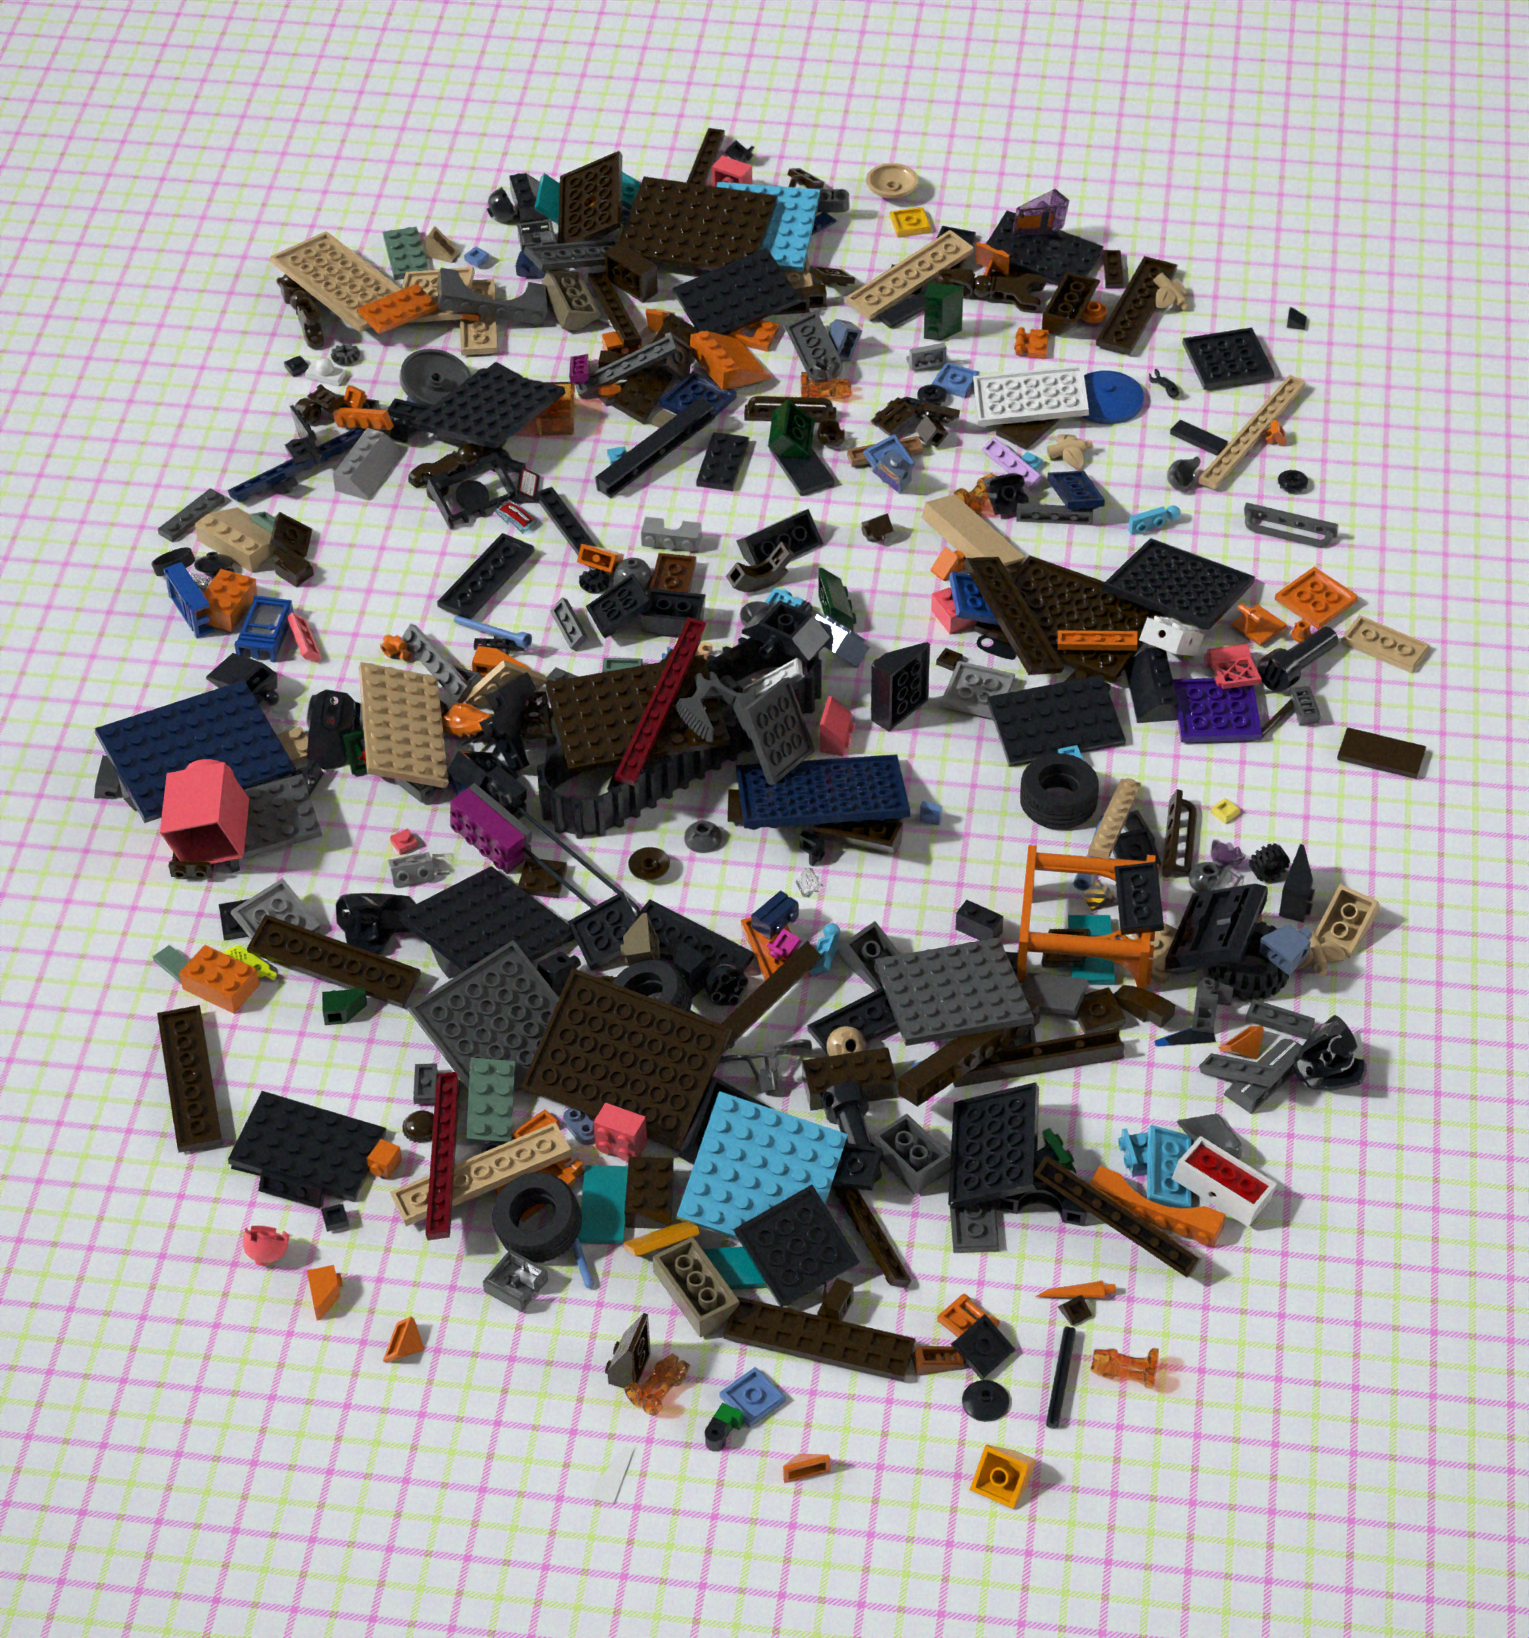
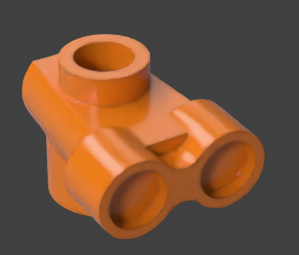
M388 634L383 638L384 642L380 645V648L387 657L396 654L403 661L410 660L411 652L407 650V643L400 636L396 635L394 637Z

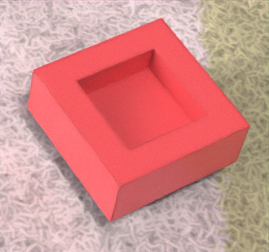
M409 829L390 836V842L400 855L418 847V841Z

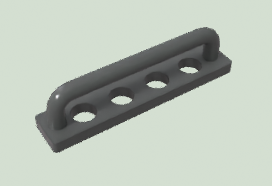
M1246 502L1244 507V516H1246L1244 523L1253 532L1316 547L1327 546L1332 538H1336L1338 535V524L1248 502ZM1255 518L1325 535V537L1319 540L1253 524L1252 519Z

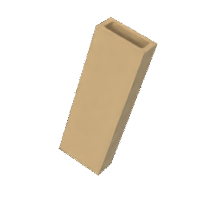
M955 494L925 502L921 518L954 548L961 551L965 558L999 557L1010 576L1014 575L1024 563L1025 556Z

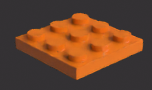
M1313 567L1276 593L1275 600L1319 630L1358 601V595L1316 567Z

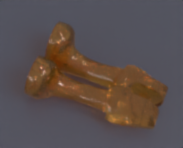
M801 372V397L845 399L852 395L851 381L848 379L832 378V380L826 382H813L809 379L806 372Z
M991 472L979 478L977 485L970 492L964 488H959L954 494L976 514H980L984 510L986 501L989 499L983 480L995 477L996 475Z
M1113 1348L1095 1349L1093 1352L1094 1361L1091 1363L1090 1371L1108 1379H1114L1115 1376L1130 1379L1143 1384L1147 1389H1153L1158 1367L1159 1349L1151 1348L1148 1355L1142 1358L1120 1354L1117 1349ZM1120 1366L1136 1368V1369L1143 1370V1371H1136V1370L1126 1369V1368H1123V1367H1120Z
M671 1353L655 1364L654 1373L643 1385L640 1386L635 1382L628 1383L624 1388L625 1394L636 1407L639 1408L642 1405L645 1413L656 1416L662 1411V1400L673 1386H679L686 1379L690 1364L684 1360L678 1362L679 1357ZM661 1381H664L654 1394H650Z

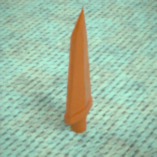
M1103 1281L1047 1289L1035 1297L1075 1298L1082 1295L1083 1298L1100 1299L1105 1298V1294L1116 1293V1285H1104Z

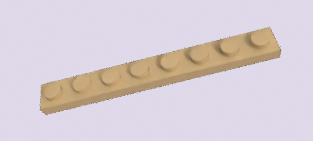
M1121 778L1089 846V856L1109 859L1138 796L1141 782H1136L1131 778Z

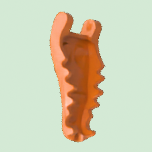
M454 704L442 717L443 732L452 736L458 735L459 737H462L464 733L468 737H471L472 734L477 735L478 732L482 731L479 722L492 714L482 712L470 704Z

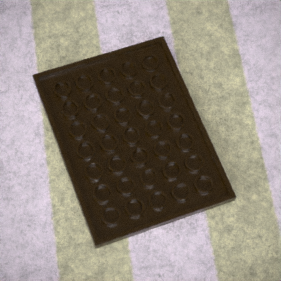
M644 176L619 242L642 255L650 262L713 271L761 250L778 202V196Z
M1029 555L1012 577L1013 582L1062 664L1095 676L1103 675L1104 679L1114 683L1144 642L1139 639L1147 618L1164 616L1161 612L1146 609L1140 604L1128 602L1124 598L1112 596L1108 592L1102 591L1104 581ZM979 621L975 624V632L1010 644L999 625ZM1058 630L1137 631V651L1058 650Z
M704 655L696 656L705 659ZM662 662L546 682V689L569 774L620 765L652 697L646 695V688ZM706 667L702 676L709 680V671ZM696 686L694 687V689H693L692 693L690 694L689 698L692 697V696L695 694L696 689H697ZM707 698L702 702L713 727V742H707L705 738L702 739L701 736H698L697 732L695 733L682 720L675 708L677 704L673 703L647 760L730 745V737L718 699Z
M572 968L520 1088L562 1106L578 1110L593 1118L597 1117L605 1103L645 1116L647 1138L680 1151L684 1138L706 1094L729 1040L732 1028Z

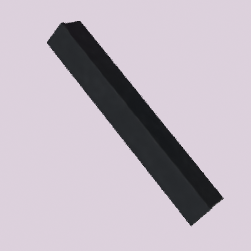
M701 396L595 477L597 491L612 498L713 421L715 416L711 410L714 409V405Z

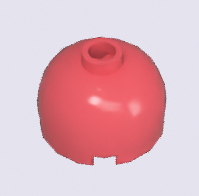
M251 1226V1230L245 1228L243 1248L248 1257L255 1261V1264L268 1266L269 1263L276 1262L285 1255L290 1235L285 1231L282 1232V1235L276 1233L277 1228Z

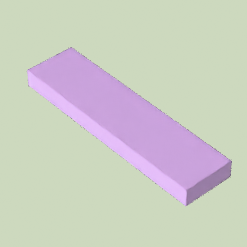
M994 436L981 449L1009 474L1018 473L1022 475L1025 481L1024 487L1030 492L1044 479L1037 471Z

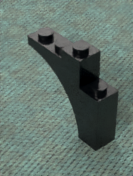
M528 672L511 679L485 695L494 714L479 722L487 739L494 738L507 765L514 772L530 765L521 739V717L526 701L537 689Z

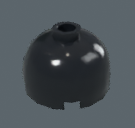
M503 187L491 193L488 198L489 208H487L491 218L495 217L497 221L502 223L518 218Z

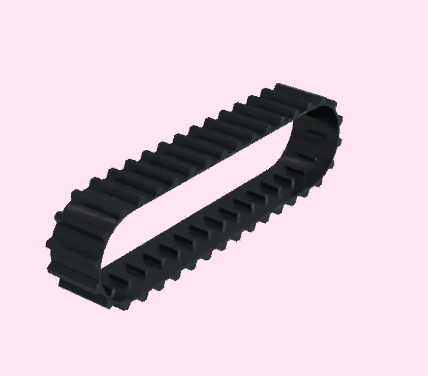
M741 637L738 639V645L733 648L723 647L722 654L719 656H707V668L709 673H715L719 680L725 675H730L738 682L761 669L781 667L796 658L776 649L766 659L765 656L762 657L759 654V649L764 643L751 637L748 639ZM819 653L809 664L802 661V672L805 676L792 684L802 714H812L815 711V700L822 697V660L819 659ZM735 717L725 723L730 737V745L668 756L641 772L635 786L622 783L600 796L588 799L570 798L555 791L559 785L581 772L569 774L562 745L555 750L548 749L545 752L546 760L544 764L537 765L542 818L544 821H551L555 825V832L558 834L565 831L575 834L576 839H582L585 835L597 834L600 837L605 836L606 830L614 826L622 828L625 819L629 817L637 819L640 817L642 809L646 807L654 809L657 807L659 799L663 797L671 799L673 791L676 789H688L689 782L693 779H705V772L710 769L720 770L722 762L726 760L734 762L737 760L739 752L743 750L751 752L753 750V741L749 739L746 731L743 730L738 717Z

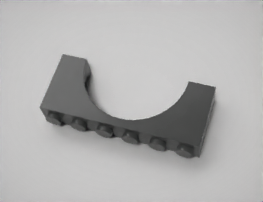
M440 268L437 280L438 309L544 325L547 315L546 286L544 284L528 282L526 291L521 296L511 300H494L470 290L461 280L458 270Z

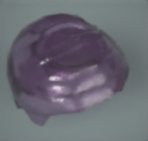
M1213 839L1210 851L1213 863L1222 868L1235 867L1243 862L1246 854L1241 852L1240 847L1234 848L1230 842L1225 844Z

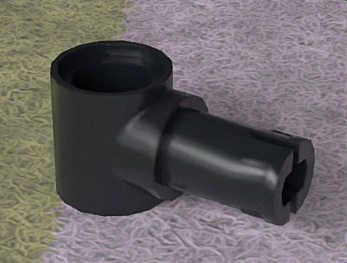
M497 448L493 452L497 453L506 471L511 470L520 474L521 467L526 469V463L512 459L505 449Z

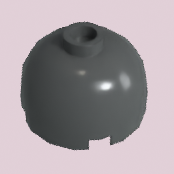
M634 557L622 560L614 571V584L617 585L634 573L646 592L650 588L652 573L648 564L644 560Z

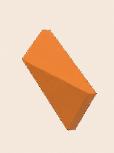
M1263 1026L1248 1027L1219 1046V1050L1258 1059L1264 1032Z
M408 1317L396 1323L383 1359L385 1363L424 1351L413 1317Z
M799 1453L783 1466L784 1483L830 1472L829 1454Z

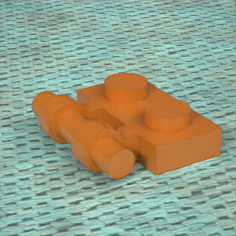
M1019 327L1015 335L1017 341L1014 344L1016 355L1021 356L1023 353H1028V358L1046 359L1049 330L1031 329L1029 334L1025 332V328Z

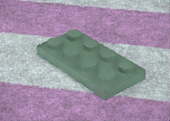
M417 227L383 232V239L394 280L404 279L406 272L428 270Z
M471 1058L466 1142L485 1144L497 1142L502 1145L511 1141L515 1061Z

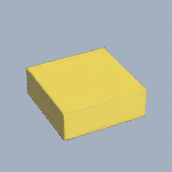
M1224 798L1211 808L1210 813L1226 824L1240 814V809Z

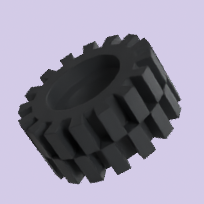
M1274 843L1273 845L1267 844L1266 848L1262 846V850L1255 851L1256 855L1252 854V859L1249 860V867L1258 880L1268 882L1269 879L1271 881L1275 880L1276 876L1279 878L1281 872L1285 873V868H1289L1290 860L1281 845Z

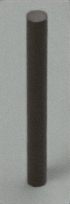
M1306 692L1297 693V696L1306 695ZM1292 698L1261 728L1262 738L1294 708Z

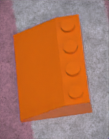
M700 331L691 334L690 346L693 348L692 356L722 391L771 379V375L738 339L710 331Z

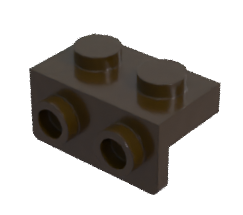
M173 852L172 861L169 862L168 867L171 877L213 878L215 863L180 862Z

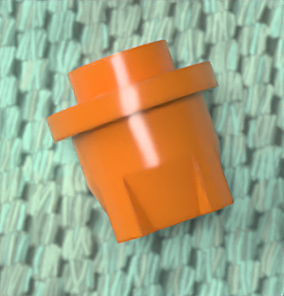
M1305 619L1295 623L1291 634L1292 639L1296 642H1301L1310 636L1311 624H1308Z

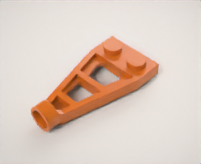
M759 320L725 336L736 338L743 345L750 348L768 351L779 330V324ZM743 328L757 329L753 337L741 334Z

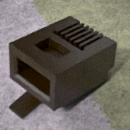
M278 548L273 552L279 558L274 563L276 575L296 588L302 582L304 583L307 578L309 579V577L314 575L310 562L293 551L285 554Z
M836 1278L828 1294L826 1292L827 1283H825L822 1304L817 1315L843 1321L853 1302L854 1284Z

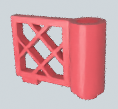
M1247 644L1207 649V653H1204L1205 665L1213 668L1216 674L1215 682L1218 687L1221 686L1222 689L1261 684L1262 679L1250 657V650ZM1248 664V667H1247V668H1244V667L1239 666V665ZM1226 667L1228 668V670L1226 671L1220 668ZM1233 671H1237V672H1240L1241 674H1240V675H1237V674H1234V673H1232V672H1233ZM1246 675H1249V676H1252V677H1254V678H1246L1245 676H1246ZM1228 677L1233 679V681H1225V679Z

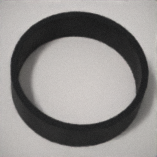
M184 547L157 557L151 564L156 576H165L164 568L180 562L187 568L195 562V557L191 548Z

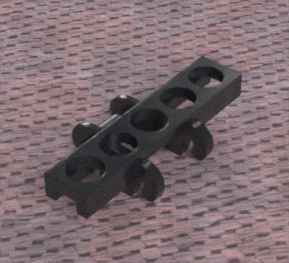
M494 635V639H474V650H477L478 646L506 649L507 655L510 654V651H525V648L518 647L515 641L497 638L496 635Z

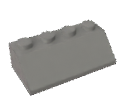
M367 428L333 473L335 491L369 500L402 455V450L384 432Z

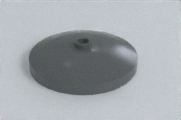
M422 349L413 352L404 360L399 374L400 384L406 395L415 403L424 406L436 404L442 397L448 395L455 387H458L467 378L471 377L468 367L458 357L438 349Z

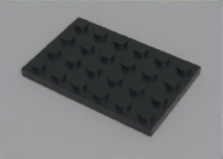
M1008 210L986 243L991 248L1003 250L1009 255V267L1024 273L1043 276L1046 281L1056 285L1060 284L1066 272L1088 277L1104 246L1053 227L1040 231L1038 228L1021 229L1019 231V229H1016L1018 217L1022 216ZM1026 233H1043V234H1026Z
M767 247L672 288V293L698 332L710 331L721 335L730 334L801 303L800 296Z
M1103 675L993 695L987 698V703L1009 767L1032 763L1044 755L1058 753V749L1077 745L1080 753L1125 745L1126 742Z
M1036 1082L953 1103L948 1204L951 1209L1036 1190L1037 1177L1033 1175L1037 1170L1039 1086Z
M261 1091L228 1158V1164L260 1174L262 1169H270L326 1185L325 1194L355 1202L369 1172L367 1157L380 1139H384L386 1128Z

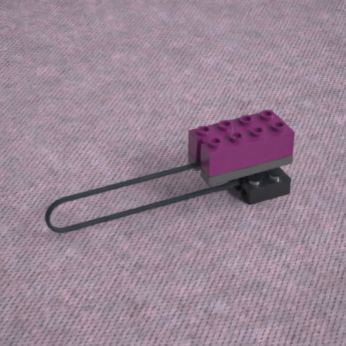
M499 765L486 774V792L474 783L450 801L451 829L463 836L469 845L476 847L483 857L490 859L496 868L503 870L506 874L523 863L526 857H531L590 908L595 907L594 904L531 852V845L529 843L532 841V831L519 821L520 818L525 816L615 893L619 894L621 892L526 812L527 804L524 801L527 799V789ZM627 897L630 905L636 910L638 915L640 912L639 907Z

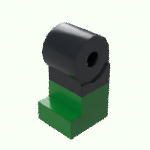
M722 1402L704 1431L705 1445L710 1451L722 1450L726 1445V1438L732 1429L740 1430L744 1424L743 1412Z

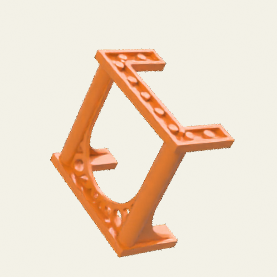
M1028 845L1018 950V982L1023 983L1026 978L1027 953L1039 952L1097 957L1113 961L1126 968L1132 974L1137 987L1146 990V985L1150 986L1151 973L1147 972H1152L1153 959L1149 958H1153L1154 945H1150V941L1154 942L1155 932L1137 933L1139 938L1134 940L1126 935H1121L1120 929L1108 935L1090 937L1030 932L1029 928L1035 870L1099 875L1116 882L1114 866L1155 862L1156 855H1147V861L1103 859L1088 856L1036 852L1037 846Z

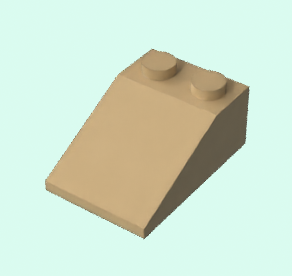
M1340 884L1315 931L1320 944L1327 941L1334 942L1350 958L1371 928L1381 909L1380 904L1377 900Z

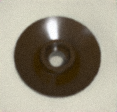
M644 847L638 849L630 856L628 866L630 872L636 878L648 881L656 880L667 873L670 867V859L659 848Z

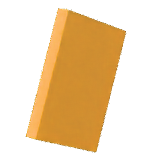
M682 1221L623 1242L626 1251L638 1257L686 1240L692 1236L695 1237L700 1233L698 1226Z

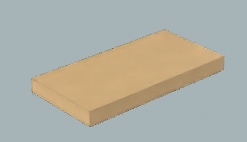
M1361 615L1358 616L1341 639V643L1410 673L1415 670L1430 649V644Z

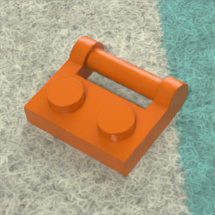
M965 1293L958 1297L937 1317V1321L957 1337L977 1321L965 1312L964 1308L978 1319L986 1314L996 1327L999 1326L1000 1320L994 1316H989L970 1301L971 1298Z

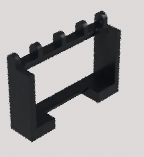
M497 453L480 458L478 466L448 477L447 473L444 472L428 479L427 488L449 529L454 528L453 522L459 519H463L465 523H468V516L477 512L482 517L486 516L485 509L496 505L499 510L503 506L502 503L510 499L513 504L518 503L515 495L516 488ZM495 469L507 494L452 515L439 490Z

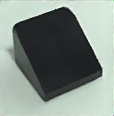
M1290 307L1287 328L1305 330L1307 316Z

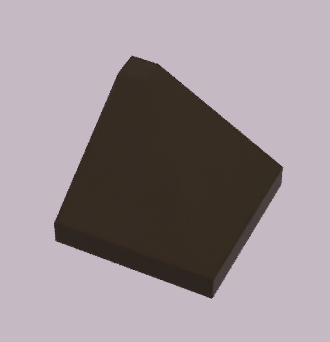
M1082 1295L1058 1306L1061 1313L1072 1326L1092 1316Z

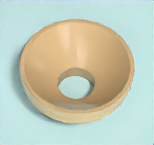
M844 1026L835 1029L827 1040L829 1056L866 1051L863 1035L852 1027ZM852 1039L856 1044L853 1052L847 1051L845 1047L846 1041Z

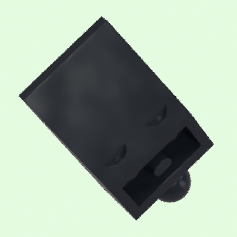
M232 653L206 676V679L218 688L245 680L258 704L263 700L270 706H274L279 702V694L275 691L277 688V673L262 662Z

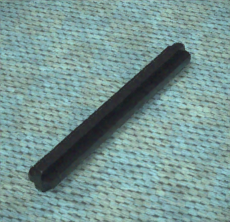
M1066 1326L1063 1329L1046 1420L1048 1428L1056 1429L1059 1427L1076 1335L1074 1327Z

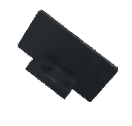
M291 405V413L300 439H293L289 443L284 444L286 451L295 465L313 459L319 465L321 464L319 458L322 455L319 447H316L315 441H317L315 432L311 430L309 423L306 422L300 410H296L294 405Z

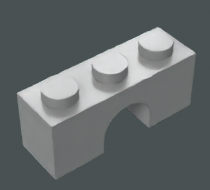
M645 517L641 530V544L646 547L698 552L702 538V525L698 522L683 521L680 528L668 530L664 528V519Z

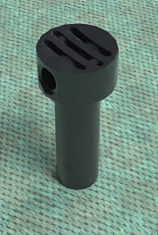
M1325 626L1289 650L1282 648L1274 649L1258 662L1257 669L1262 682L1274 692L1285 691L1298 682L1303 668L1338 645V636L1332 628Z
M842 1082L828 1088L821 1096L827 1120L832 1124L838 1125L840 1132L848 1134L845 1143L873 1146L863 1117L869 1110V1103L863 1086L857 1082ZM880 1165L875 1182H877L882 1177Z

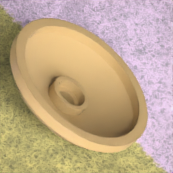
M886 163L878 165L868 172L866 184L873 193L880 197L901 198L916 189L918 176L913 169L906 165Z

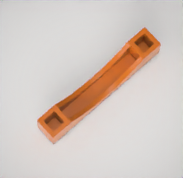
M1099 1166L1090 1182L1149 1223L1175 1232L1182 1237L1198 1241L1200 1244L1214 1248L1224 1228L1226 1214L1206 1206L1174 1208L1154 1203L1134 1191L1120 1173Z

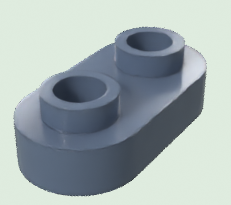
M571 1108L566 1110L563 1115V1121L569 1132L583 1145L594 1143V1123L591 1119L578 1110Z

